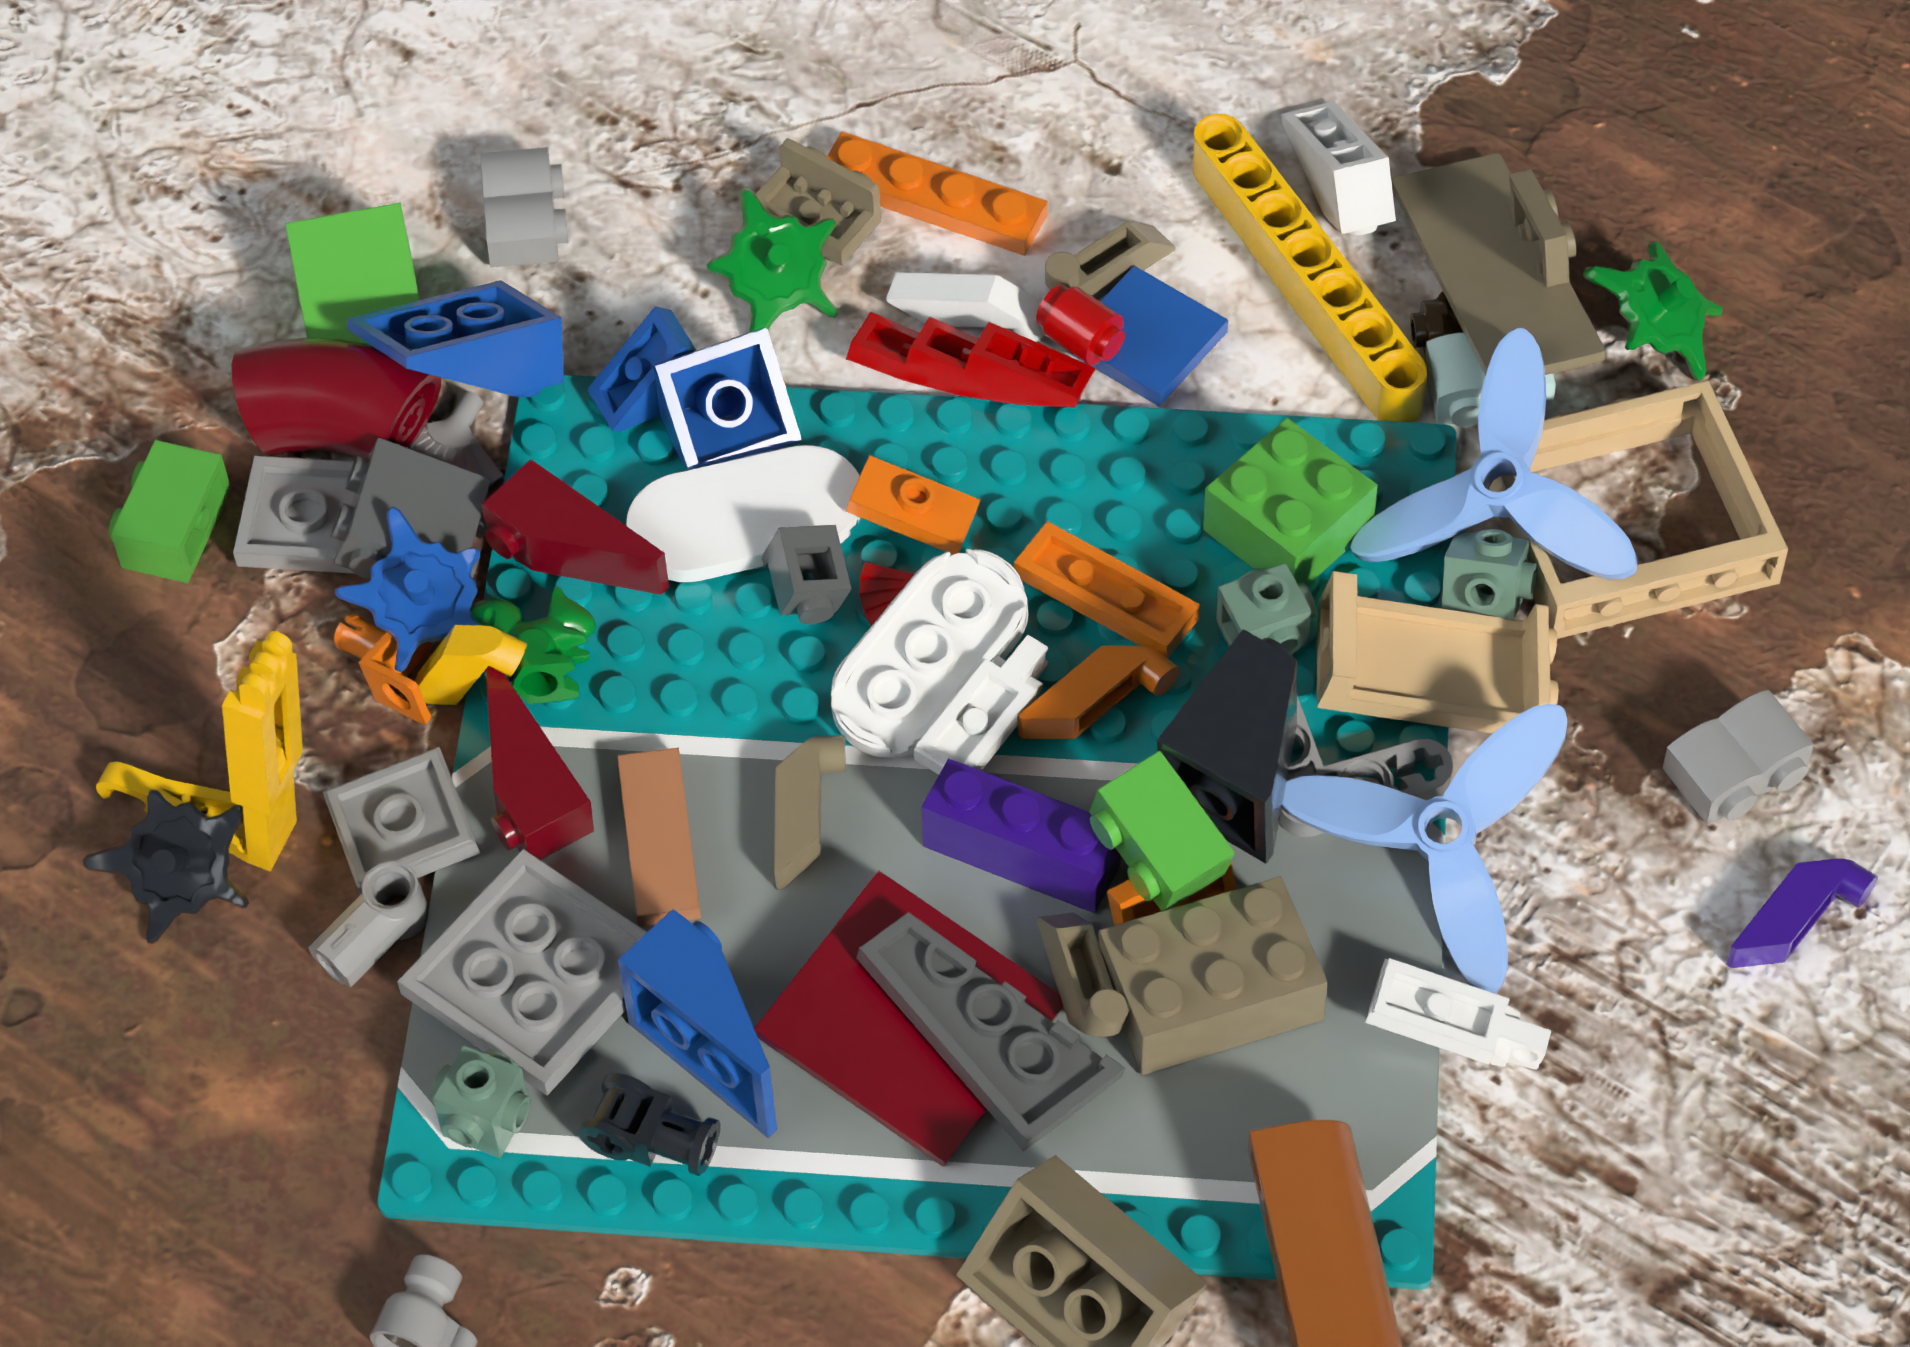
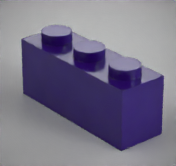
M949 758L921 806L923 847L1094 914L1121 865V855L1115 847L1113 849L1106 848L1093 831L1090 823V817L1092 816L1090 812Z

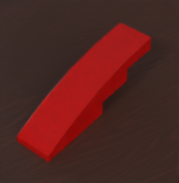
M873 312L869 313L852 339L846 359L906 382L959 396L1034 406L1076 407L1096 369L1091 365L991 322H988L978 338L932 317H929L921 331L917 332Z

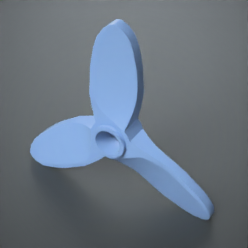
M1517 328L1509 332L1498 343L1488 366L1483 382L1478 413L1481 457L1475 461L1471 469L1399 500L1363 525L1354 536L1350 547L1356 558L1370 562L1393 560L1437 545L1492 517H1510L1537 546L1567 565L1608 580L1625 579L1635 574L1637 571V557L1631 541L1606 513L1570 487L1530 471L1543 432L1546 407V377L1541 350L1533 335L1526 329ZM1512 475L1516 477L1513 485L1505 491L1493 492L1489 490L1492 482L1500 476Z
M1545 704L1534 706L1517 715L1489 736L1467 758L1443 796L1424 800L1369 781L1348 777L1314 775L1300 776L1286 781L1282 807L1298 821L1334 837L1373 846L1418 851L1424 859L1429 861L1433 906L1443 940L1455 965L1469 985L1497 994L1503 986L1508 970L1505 924L1493 881L1474 847L1476 834L1513 810L1542 779L1565 741L1567 731L1566 712L1560 705ZM1441 818L1455 820L1462 828L1461 833L1456 840L1449 844L1433 842L1426 833L1428 827L1434 821Z

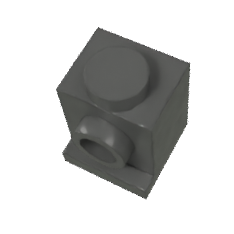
M836 525L779 527L762 555L764 567H769L780 615L797 614L799 621L803 624H817L830 619L839 610L852 589Z

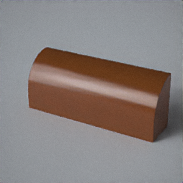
M1309 1120L1249 1131L1248 1154L1292 1347H1403L1350 1125L1336 1120Z

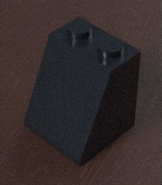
M1243 629L1157 739V752H1162L1226 841L1267 864L1274 853L1297 727V659L1292 657L1287 648L1271 638L1260 639Z

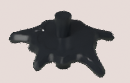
M150 790L147 796L148 816L144 821L131 827V836L128 841L122 845L86 855L82 860L83 866L87 870L117 873L127 877L131 882V893L136 902L148 904L150 907V916L146 930L147 943L150 944L160 939L177 916L182 913L196 914L210 900L219 898L241 908H246L249 904L247 897L228 879L227 872L230 862L229 846L234 834L244 820L243 806L235 805L220 815L207 817L194 804L182 803L174 807L165 800L159 791Z

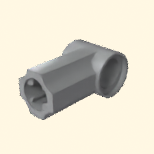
M387 861L376 865L367 873L363 880L362 894L308 947L312 957L324 968L327 974L342 986L345 984L352 987L397 940H404L415 936L426 925L429 908L416 873L409 865L399 861ZM399 895L407 896L404 901L397 905H385L393 897Z

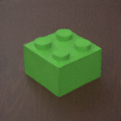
M1287 417L1205 488L1203 530L1254 570H1267L1286 563L1296 583H1305L1308 586L1351 547L1352 540L1360 528L1375 516L1378 485Z

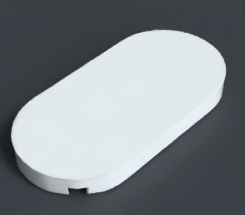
M806 445L788 447L659 478L647 485L633 500L627 515V527L665 553L669 580L676 582L702 581L764 566L762 555L779 527L836 525L841 544L851 535L850 529L856 525L857 520L859 524L861 519L846 512L850 497L860 476L855 467L846 458L832 450Z
M966 549V553L954 555L947 552L935 556L926 562L844 658L834 674L831 708L835 724L840 733L845 735V739L858 750L875 757L896 759L914 755L917 743L985 659L992 661L996 656L1005 659L1021 639L1028 620V603L1018 572L1003 558L984 550Z

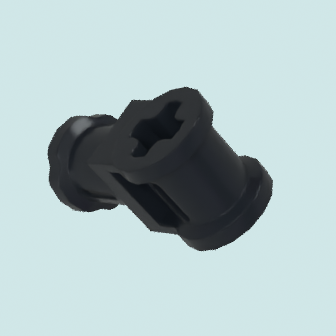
M621 1073L606 1075L601 1086L604 1095L593 1118L584 1121L578 1132L581 1141L588 1148L610 1159H630L647 1166H651L655 1156L659 1155L688 1165L689 1173L700 1176L707 1170L715 1153L720 1135L721 1124L719 1120L708 1117L704 1121H700L674 1112L671 1096L652 1090L647 1084L629 1075Z

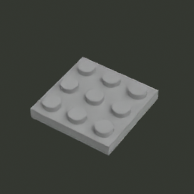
M523 849L398 980L401 995L483 1052L494 1050L513 1059L522 1068L524 1080L548 1096L626 1010L618 959L647 932Z

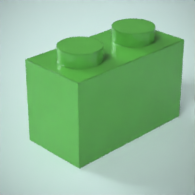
M158 440L154 441L146 460L138 462L134 469L131 480V492L124 507L117 508L110 521L109 539L114 543L121 568L189 583L231 491L221 454Z
M1161 751L1156 752L1099 788L1089 810L1092 815L1090 823L1098 839L1106 848L1113 849L1115 847L1129 866L1127 873L1135 890L1146 901L1153 899L1161 911L1175 907L1223 876L1235 855L1234 850Z

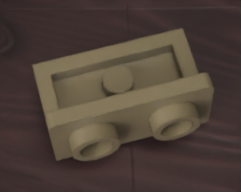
M787 138L779 146L781 166L755 195L771 215L777 217L784 215L796 216L804 226L814 224L825 218H833L836 226L823 244L822 254L825 258L843 266L881 222L879 186L864 173L851 171L826 158L818 149L809 146L805 147Z

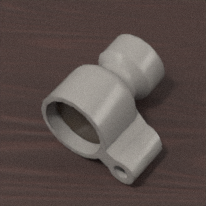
M424 1254L416 1255L404 1277L407 1287L406 1291L397 1292L386 1300L370 1334V1341L374 1347H476L477 1339L474 1334L447 1316L442 1308L444 1304L453 1301L460 1286L462 1274L459 1270L440 1258Z

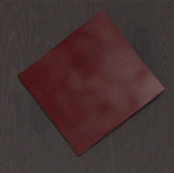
M878 870L754 1029L758 1039L939 1165L945 1167L987 1109L856 959L859 948L909 912L975 959V967L1000 985L1007 982L1025 995L1026 999L1024 1002L1052 1022L1064 1007L1058 992Z

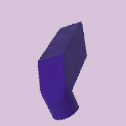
M1828 859L1797 863L1731 945L1726 965L1730 968L1786 962L1837 896L1856 908H1860L1874 889L1878 876L1849 859Z

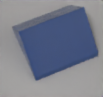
M764 327L653 365L659 415L685 471L771 452L802 441L767 328Z

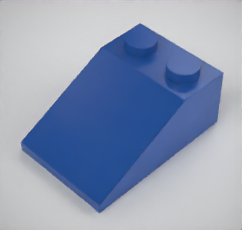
M502 280L347 318V328L349 331L407 369L514 397H532L538 395L542 388L564 383L562 317Z
M672 909L618 959L629 1025L769 1138L777 1130L770 1066L722 952L721 942L707 925L697 920L691 923L676 910Z

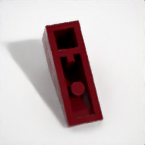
M532 459L481 504L486 527L485 538L491 548L505 559L513 557L532 571L662 595L669 588L665 553Z
M492 667L486 668L493 791L497 815L491 818V823L499 840L508 851L515 847L519 852L524 849L537 859L542 860L594 832L591 801L505 674Z

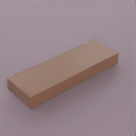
M679 747L617 755L638 926L656 925L672 909L676 910L687 920L701 919Z

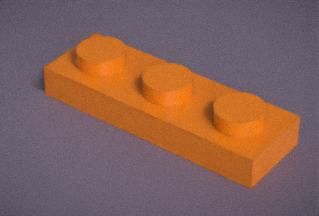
M1049 521L1045 523L1014 561V569L1025 583L1137 645L1160 651L1167 658L1170 657L1200 618L1199 603Z

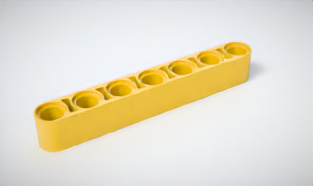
M1212 114L1201 119L1194 128L1193 174L1197 182L1372 414L1379 421L1415 422L1418 420L1423 412L1427 379V366L1422 357L1242 123L1235 117L1227 114Z

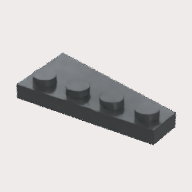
M909 912L859 948L856 959L1023 1151L1027 1150L1122 1077L1125 1070L1124 1066L1107 1054L1102 1058L1078 1041L1080 1037L1078 1033L1060 1020L1053 1023L1025 1003V995L1007 982L1000 985L975 967V959Z

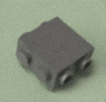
M378 437L368 457L364 458L357 455L350 470L345 489L354 492L351 505L342 503L332 528L331 537L340 540L333 563L352 570V572L362 578L371 579L370 567L377 560L386 558L391 551V539L386 514L388 509L392 507L401 510L423 542L430 544L440 542L447 551L452 553L472 547L474 538L482 539L486 531L481 504L485 502L491 479ZM479 559L476 561L471 571L470 576L472 578L477 569Z

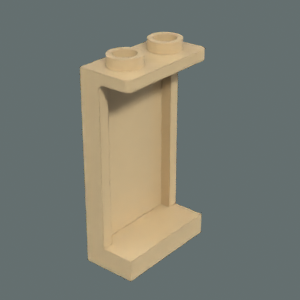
M1333 571L1317 604V708L1493 734L1517 715L1534 706L1545 704L1557 705L1558 683L1557 681L1550 680V665L1556 653L1557 632L1555 629L1549 628L1548 606L1535 604L1526 620H1507L1501 617L1357 596L1356 574Z

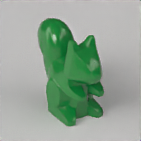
M559 587L553 589L548 616L533 621H524L520 608L506 599L490 598L471 605L470 611L480 624L495 627L527 643L523 657L512 676L506 674L505 676L512 683L518 695L528 704L578 698L579 685L566 674L575 670L576 664L587 662L590 658L589 651L576 647L587 643V638L596 629L595 620L589 611L566 597L563 590Z

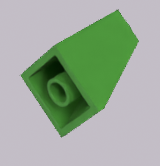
M401 202L285 223L307 338L342 339L370 345L348 330L347 318L420 300Z

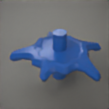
M392 507L388 509L386 514L391 539V551L388 556L377 560L370 567L371 579L369 582L343 585L335 589V595L339 599L367 608L373 614L375 626L393 635L397 642L395 669L402 672L407 668L418 645L445 638L454 625L483 626L474 618L470 611L472 601L478 592L476 582L470 574L474 564L480 557V551L478 548L470 547L460 552L452 553L447 551L440 542L431 544L423 542L401 510Z

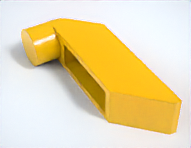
M454 625L418 671L414 682L418 685L426 704L457 705L488 666L508 676H512L523 657L527 643L492 626Z

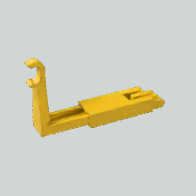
M277 631L268 632L263 642L259 640L255 642L249 654L250 667L243 666L236 678L237 692L230 689L222 704L230 792L169 780L122 762H110L96 785L98 794L105 799L110 798L114 790H118L134 796L145 803L144 811L147 813V796L150 790L159 791L165 800L174 807L182 803L194 804L200 812L206 811L205 815L207 817L220 815L235 805L243 806L244 820L233 836L229 846V853L249 864L271 872L297 822L293 770L303 753L297 654L292 651L291 640Z

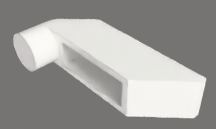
M896 272L886 297L889 304L923 323H926L929 317L953 327L985 328L988 322H991L1003 328H1012L1014 333L1035 342L1045 336L1043 327L1036 322V313L1039 308L1036 299L1028 292L998 275Z

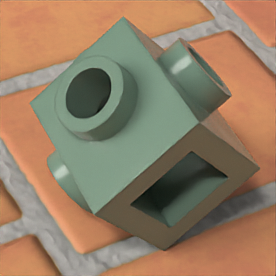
M1496 529L1480 532L1464 530L1454 536L1444 556L1442 609L1514 620L1523 599L1531 600L1536 587L1537 563L1528 562L1529 539L1512 537L1509 533Z
M1286 563L1267 570L1255 569L1249 571L1238 580L1218 586L1216 621L1229 646L1243 629L1260 639L1271 638L1286 647L1291 655L1299 650L1300 647L1309 644L1310 620L1316 616L1314 599L1305 583H1296Z
M463 1045L452 1066L444 1065L441 1068L431 1091V1100L435 1105L442 1136L464 1147L475 1148L500 1159L513 1135L522 1129L531 1108V1097L527 1093L522 1068L507 1055L494 1050H487L485 1053Z

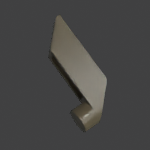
M1127 221L1075 255L1068 252H1057L1049 256L1045 262V284L1050 290L1059 284H1063L1068 288L1076 286L1099 300L1108 294L1134 265L1144 271L1175 251L1176 247L1154 226Z
M845 735L814 736L801 744L775 767L774 875L776 890L784 889L821 856V773L846 772Z
M1074 912L1037 917L1038 928L1068 1023L1080 1032L1091 1036L1106 1037L1118 1034L1127 1017L1129 1005L1122 994L1113 990L1093 925Z

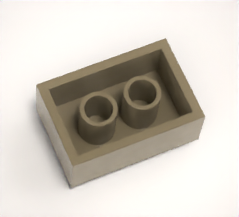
M1282 876L1099 930V947L1113 990L1122 994L1129 1005V1011L1122 1029L1141 1076L1324 1020L1328 981Z

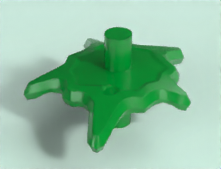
M742 189L739 193L743 218L742 227L738 232L731 235L728 252L711 259L707 263V269L710 272L728 277L729 288L733 296L743 299L750 304L751 323L749 332L764 327L769 330L772 323L783 312L795 309L803 303H810L829 317L835 318L838 314L837 309L822 290L820 280L827 265L822 254V247L836 226L835 220L833 218H825L814 224L804 226L796 216L784 215L777 217L771 215L766 211L751 189Z
M1650 242L1647 247L1649 260H1635L1630 270L1619 271L1597 266L1585 268L1583 274L1585 279L1606 288L1618 298L1620 304L1619 313L1628 321L1629 334L1625 341V349L1635 350L1641 345L1650 344L1655 351L1661 354L1677 351L1685 359L1695 381H1701L1705 378L1707 370L1702 342L1705 316H1721L1723 307L1706 299L1695 288L1689 275L1676 268L1659 242Z

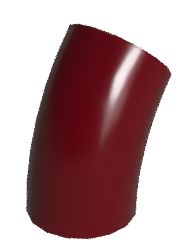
M297 338L269 341L238 349L234 352L231 363L232 384L243 423L254 443L263 453L270 456L287 452L313 450L330 451L350 455L355 458L357 455L367 458L378 437L410 449L432 414L438 400L442 381L441 377L403 367L372 345L342 339Z

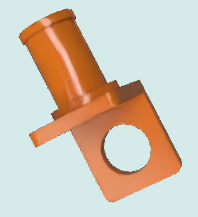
M356 614L347 615L344 618L346 623L356 627V630L340 622L334 635L336 648L361 659L358 663L375 701L422 725H426L431 719V715L418 685L413 680L407 678V676L431 651L432 642L418 645L407 668L402 672L396 671L397 642L393 635L363 620L362 617ZM397 688L400 692L404 694V696L408 699L409 702L405 701L400 696H398L394 692V690Z

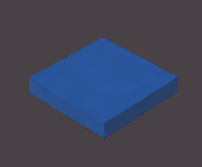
M1134 265L1100 301L1123 317L1122 331L1125 332L1124 342L1112 359L1109 361L1102 360L1091 366L1160 407L1228 332V319Z

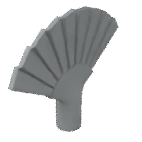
M464 391L461 394L454 409L446 419L427 423L417 440L410 447L411 450L491 479L489 487L504 478L502 472L480 446L478 439L471 431V425L483 405L482 398L471 391Z

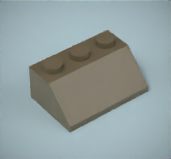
M1056 1155L1015 1181L956 1275L1038 1347H1163L1177 1331L1208 1285L1207 1282Z

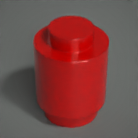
M1059 284L1053 287L1043 298L1036 313V322L1043 327L1044 335L1088 365H1095L1102 360L1109 361L1120 350L1125 339V332L1122 331L1123 317L1076 286L1068 288L1063 284Z

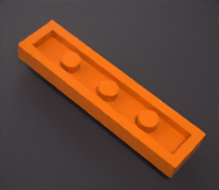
M843 131L826 156V158L851 171L864 173L876 183L880 191V207L1023 256L1026 255L1048 216L1047 200Z

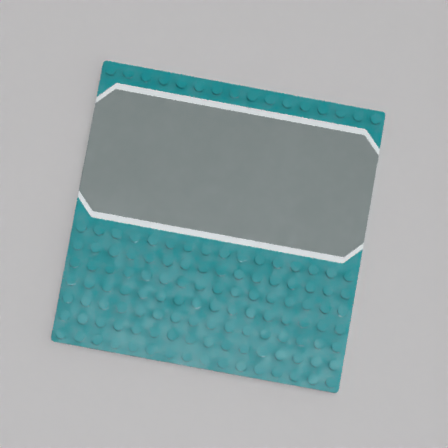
M564 375V383L542 388L538 395L532 397H519L504 483L532 459L627 526L629 508L640 491L659 478L685 471L660 415L622 432L611 430L587 390L596 379V376ZM785 387L802 441L779 448L784 449L806 445L832 450L846 458L855 467L859 476L870 455L980 499L977 512L959 553H966V549L984 550L1003 558L1014 568V561L1045 523L1049 521L1200 604L1199 620L1168 658L1180 668V674L1174 685L1165 694L1156 697L1140 684L1076 739H1022L1018 735L1017 725L982 769L983 772L1089 812L1099 788L1157 752V739L1230 647L1216 621L1218 586L1238 580L1241 576L1254 569L1203 530L1205 488L1288 417L1378 485L1375 507L1376 516L1399 500L1456 476L1457 432L1452 426L1447 424L1077 404L1076 407L1016 405L970 397ZM861 518L859 524L857 520L856 525L850 529L851 535L841 543L852 588L839 610L830 619L817 624H803L799 621L797 614L780 615L769 567L762 566L696 582H676L668 579L669 588L662 595L532 571L515 558L505 559L492 549L483 600L490 598L509 600L520 608L524 621H533L548 616L553 589L559 587L563 590L566 597L589 611L596 624V629L587 638V643L576 646L589 651V660L576 664L575 670L566 674L579 685V696L577 699L528 704L520 697L590 799L594 832L540 861L638 926L617 755L679 747L701 919L688 921L693 923L697 920L704 923L720 940L722 952L754 1028L878 870L1058 993L1059 991L1036 921L1037 917L1074 912L1093 925L1098 944L1099 930L1114 926L1107 892L1094 914L923 847L921 806L939 775L915 761L914 755L896 759L875 757L858 750L846 739V772L821 773V856L784 889L776 890L774 875L775 767L801 744L814 736L842 735L835 724L831 708L832 680L841 662L871 627L864 615L859 594L860 575L865 562L914 574L926 562L935 556L947 552ZM1454 536L1423 551L1381 562L1362 561L1356 558L1351 548H1349L1307 586L1314 599L1316 616L1310 620L1309 644L1300 647L1299 650L1292 654V657L1297 659V696L1323 766L1420 739L1437 741L1448 750V727L1317 708V604L1333 571L1357 575V596L1442 609L1444 556ZM1022 581L1028 603L1027 625L1021 639L1004 660H1008L1027 635L1048 647L1046 651L1048 665L1037 679L1043 683V689L1038 695V699L1101 646L1139 645ZM486 669L466 694L452 774L453 783L480 854L435 871L421 956L520 853L516 847L508 851L503 846L491 823V818L497 815L493 791ZM1296 741L1293 743L1290 763L1297 761L1303 754L1301 746ZM1423 760L1416 761L1412 774L1420 773L1425 781H1432L1436 768H1427ZM1391 767L1389 769L1393 775L1394 789L1400 791L1401 778L1395 779V768ZM1359 775L1354 777V779L1380 784L1372 776ZM1446 818L1438 819L1428 827L1426 834L1433 842L1445 844ZM1280 822L1274 853L1267 864L1228 842L1235 852L1231 863L1236 889L1282 876L1328 981L1324 1020L1141 1076L1122 1028L1118 1034L1113 1036L1098 1037L1084 1034L1068 1023L1063 1008L1053 1023L1060 1020L1080 1035L1078 1041L1102 1058L1107 1054L1124 1066L1125 1070L1122 1077L1025 1151L1018 1146L987 1110L945 1167L939 1165L759 1039L770 1066L777 1130L767 1138L629 1025L627 1010L622 1013L548 1096L525 1081L528 1096L531 1097L530 1112L522 1129L513 1135L500 1159L475 1148L464 1147L442 1136L435 1105L431 1100V1091L437 1074L444 1065L452 1066L463 1045L482 1053L485 1052L412 1002L378 1196V1207L380 1213L388 1219L967 1259L1015 1181L1056 1155L1197 1275L1277 1280L1248 1154L1249 1131L1301 1121L1336 1120L1347 1123L1352 1130L1389 1288L1422 1290L1431 1284L1433 1277L1439 1048L1367 1024L1365 1021L1385 959L1389 960L1391 958L1438 975L1442 974L1443 937L1432 901L1429 861L1424 859L1418 851L1373 846L1334 837L1327 833L1311 837L1292 835L1282 827ZM1122 856L1121 865L1108 890L1129 880L1127 873L1129 866ZM655 925L642 926L640 928L648 932ZM610 1073L629 1075L647 1084L652 1090L671 1096L674 1112L700 1121H704L708 1117L719 1120L721 1124L720 1135L715 1153L707 1170L700 1176L689 1173L688 1165L659 1155L655 1156L651 1166H647L630 1159H610L588 1148L581 1141L578 1132L584 1121L593 1118L604 1095L601 1086L606 1075Z

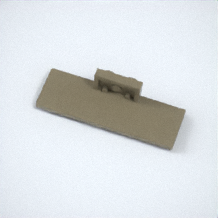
M1494 153L1396 176L1392 179L1393 192L1485 376L1498 343L1509 332L1517 328H1524L1533 335L1542 353L1545 375L1564 370H1575L1582 366L1605 360V347L1569 281L1568 258L1576 255V243L1572 228L1568 222L1561 223L1559 221L1557 205L1552 191L1541 188L1532 169L1511 174L1501 154Z

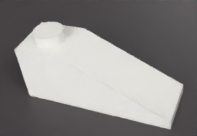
M1335 101L1281 114L1284 129L1325 217L1341 234L1364 235L1375 231L1378 225L1396 221L1388 156Z

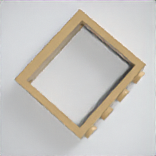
M1709 381L1680 388L1672 386L1662 392L1634 399L1621 398L1605 406L1577 413L1563 412L1553 416L1551 419L1544 420L1541 439L1530 467L1531 472L1691 434L1740 540L1639 564L1635 574L1625 579L1608 580L1591 576L1560 584L1547 552L1537 546L1510 517L1499 518L1504 531L1512 537L1529 539L1528 562L1537 563V581L1533 598L1536 604L1548 606L1549 628L1556 630L1557 639L1780 584L1788 552L1787 545ZM1504 475L1498 477L1492 482L1489 490L1493 492L1507 490L1515 482V476Z

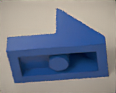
M655 306L587 388L612 431L622 432L659 416L653 365L696 351V348L672 310Z

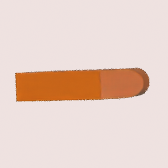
M1101 646L1018 714V735L1022 739H1076L1140 684L1156 697L1165 694L1178 679L1180 668L1154 648L1145 646Z

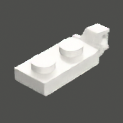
M1027 635L1007 661L998 656L992 661L985 659L917 743L914 749V760L938 775L948 758L982 771L1017 727L1018 714L1033 703L1042 691L1043 683L1037 679L1048 665L1046 660L1048 647Z
M1391 958L1389 960L1385 959L1365 1021L1367 1024L1486 1064L1491 1063L1492 1065L1505 1067L1508 1062L1535 1070L1538 1069L1545 1056L1552 1031L1519 1020L1521 1013L1508 1006L1509 998Z

